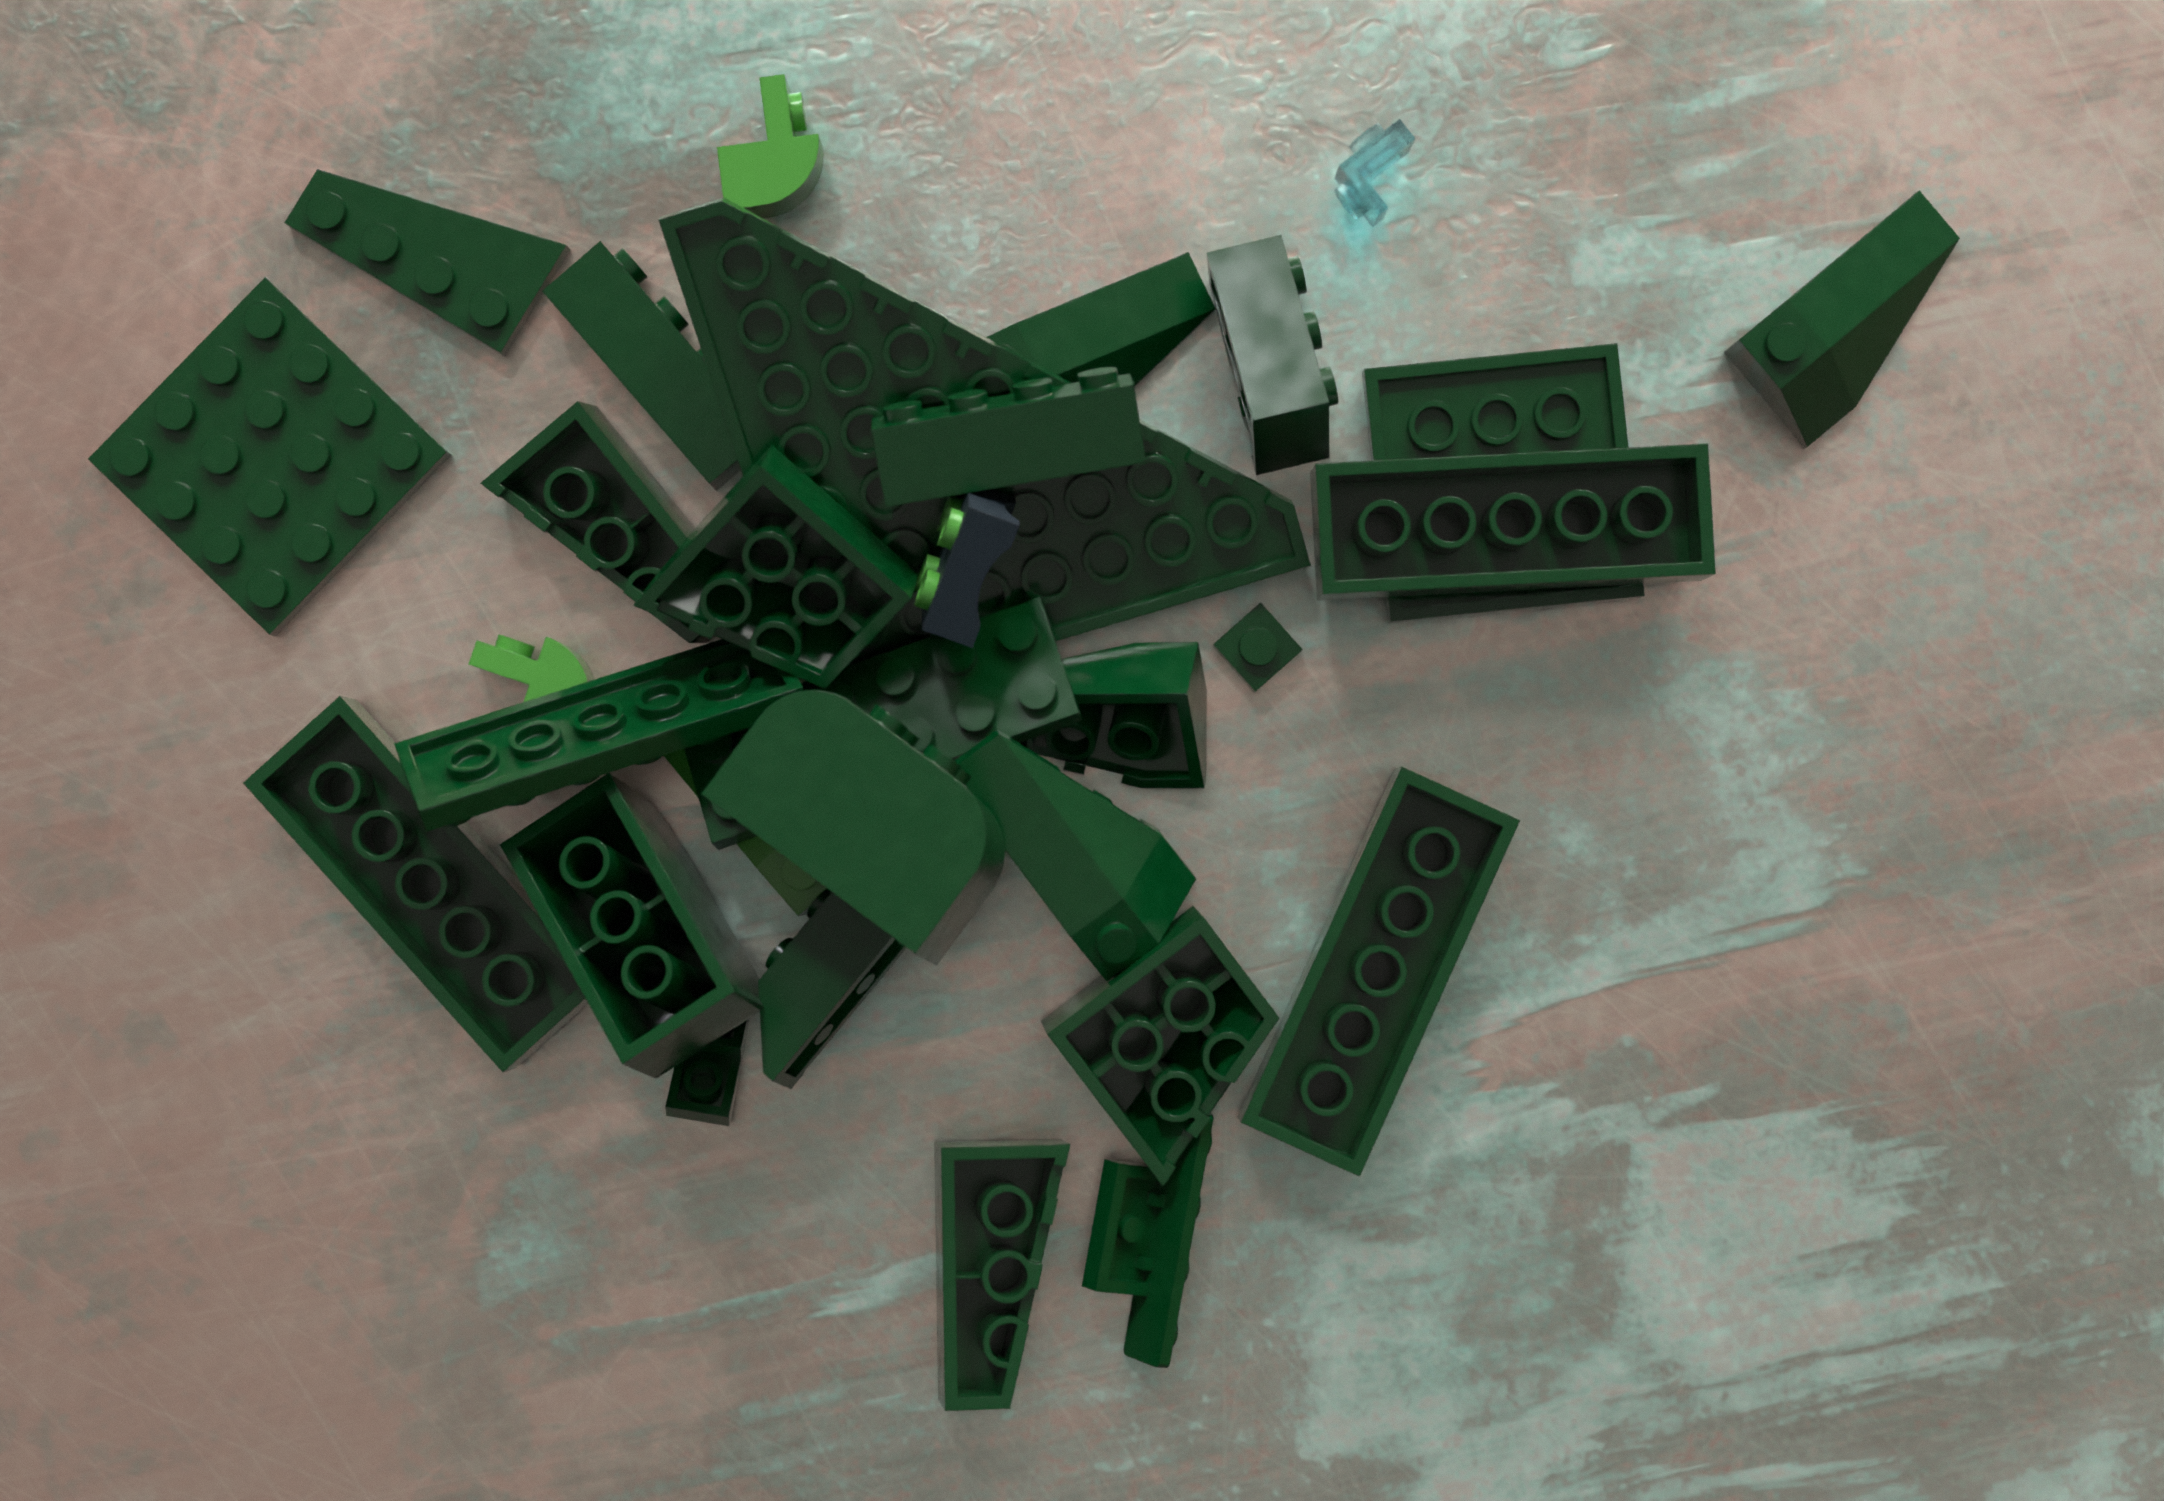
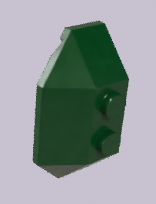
M829 889L824 890L813 901L807 912L809 920L793 939L791 937L784 939L773 949L765 963L767 971L758 980L759 999L764 1006L760 1009L763 1074L771 1081L789 1089L793 1088L805 1070L906 950L904 945Z

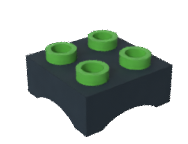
M993 489L961 494V497L955 495L948 497L937 527V531L941 532L937 544L941 546L938 557L930 554L926 555L914 589L918 591L914 606L922 608V630L973 648L980 630L978 599L982 583L993 563L1002 553L1012 547L1020 526L1019 520L1012 516L1016 504L1015 497Z

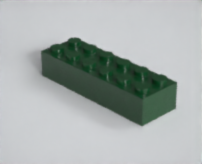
M1708 443L1316 463L1310 472L1317 601L1702 581L1716 574Z
M339 696L245 780L243 784L503 1073L515 1069L586 1006L588 1002L519 879L467 822L455 827H441L428 832L425 831L402 770L394 740L358 700Z
M1404 767L1394 769L1237 1117L1241 1123L1360 1177L1518 827L1519 819Z

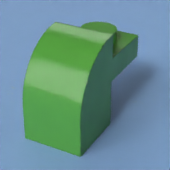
M785 74L759 77L767 141L717 147L723 197L763 219L785 214L803 203L816 187L823 168L824 151L819 134L796 137V132L807 130L802 92L791 93Z
M498 634L495 646L476 640L468 663L474 667L529 685L523 702L595 679L591 669L577 652L549 637H546L538 661L531 659L535 646Z

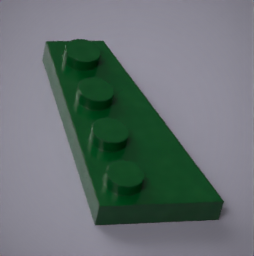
M319 169L316 170L284 222L291 229L504 357L544 294L542 290L550 284L570 251L567 245Z

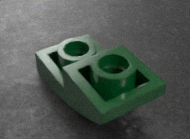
M750 1018L674 1067L665 1106L666 1116L730 1126Z

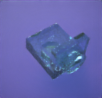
M1401 119L1397 120L1386 130L1379 123H1376L1357 137L1349 146L1354 154L1339 165L1334 178L1340 185L1334 190L1345 210L1356 220L1364 216L1372 227L1384 219L1388 207L1370 185V182L1407 155L1415 141V137Z

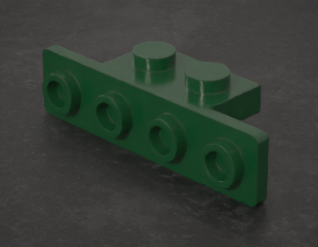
M1210 1113V1120L1197 1138L1194 1137L1176 1162V1169L1164 1186L1161 1185L1146 1164L1104 1159L1082 1287L1096 1292L1133 1295L1123 1351L1126 1356L1157 1368L1169 1367L1173 1346L1178 1336L1177 1322L1184 1283L1189 1274V1254L1195 1221L1201 1207L1200 1193L1205 1164L1212 1145L1211 1131L1214 1119L1212 1113Z

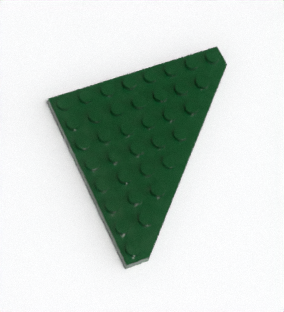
M724 197L667 214L658 219L742 475L744 476L769 447L773 445L918 574L926 555L930 554L938 557L941 546L937 545L941 533L937 531V527L949 496L885 507L871 432L872 418L884 416L882 408L898 402L918 400L921 401L923 409L949 405L947 397L962 391L984 389L987 391L988 398L1013 394L1014 384L1031 379L1050 378L1052 379L1053 387L1071 384V382ZM1140 420L1146 456L1145 463L993 489L1016 498L1012 516L1019 520L1020 526L1012 547L998 557L984 578L979 593L978 614L980 619L1040 597L1045 605L1056 641L1311 566L1295 506L1291 499ZM914 590L912 598L847 666L935 635L922 630V608L914 606L918 591Z

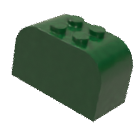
M822 690L799 691L782 697L771 704L758 717L702 792V795L914 954L937 966L992 892L1000 878L1005 860V844L997 819L990 809L966 787V784L972 777L962 770L960 765L930 743L923 753L917 751L913 747L919 738L909 731L908 727L880 706L875 705L868 715L846 698Z
M607 773L499 844L623 1065L653 1078H659L760 1012V1009L764 1007L759 999V977L682 844L653 805L643 795L612 774Z

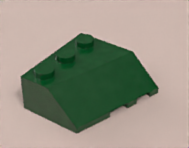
M771 445L689 534L638 597L633 606L654 615L657 611L690 625L688 629L709 639H712L714 635L750 651L751 656L757 660L825 689L912 598L919 574Z
M1192 906L1171 922L1157 946L1109 981H1106L1102 975L1041 1020V1023L1048 1037L1161 1185L1164 1186L1176 1169L1175 1164L1191 1140L1194 1137L1197 1138L1210 1120L1209 1115L1230 1084L1237 1081L1280 1018L1206 919Z

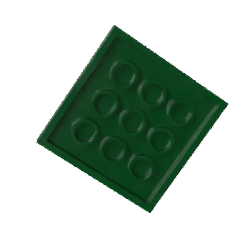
M265 277L88 460L269 635L276 637L443 465L451 454L275 284Z
M1617 343L1367 368L1362 372L1371 461L1629 448ZM1644 584L1397 596L1386 597L1388 624L1636 599L1644 597L1645 593Z

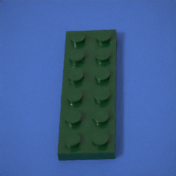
M1040 597L980 618V630L973 648L938 635H933L846 666L825 689L808 681L801 683L804 691L822 690L840 695L868 715L875 705L880 706L908 727V730L919 738L913 748L923 753L930 743L953 761L997 729L1021 743L1083 720L1045 605ZM751 727L727 734L719 741L711 744H696L684 748L710 840L718 850L757 837V835L702 795V792Z
M720 639L394 743L423 826L425 831L428 832L441 827L462 825L472 817L505 806L524 805L532 801L536 796L570 785H585L593 782L601 775L625 767L650 764L660 759L663 755L696 744L704 745L717 742L727 734L752 727L758 717L771 704L782 697L804 690L796 676L757 660L751 656L750 651Z

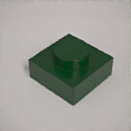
M1261 602L1212 645L1254 693L1303 650Z

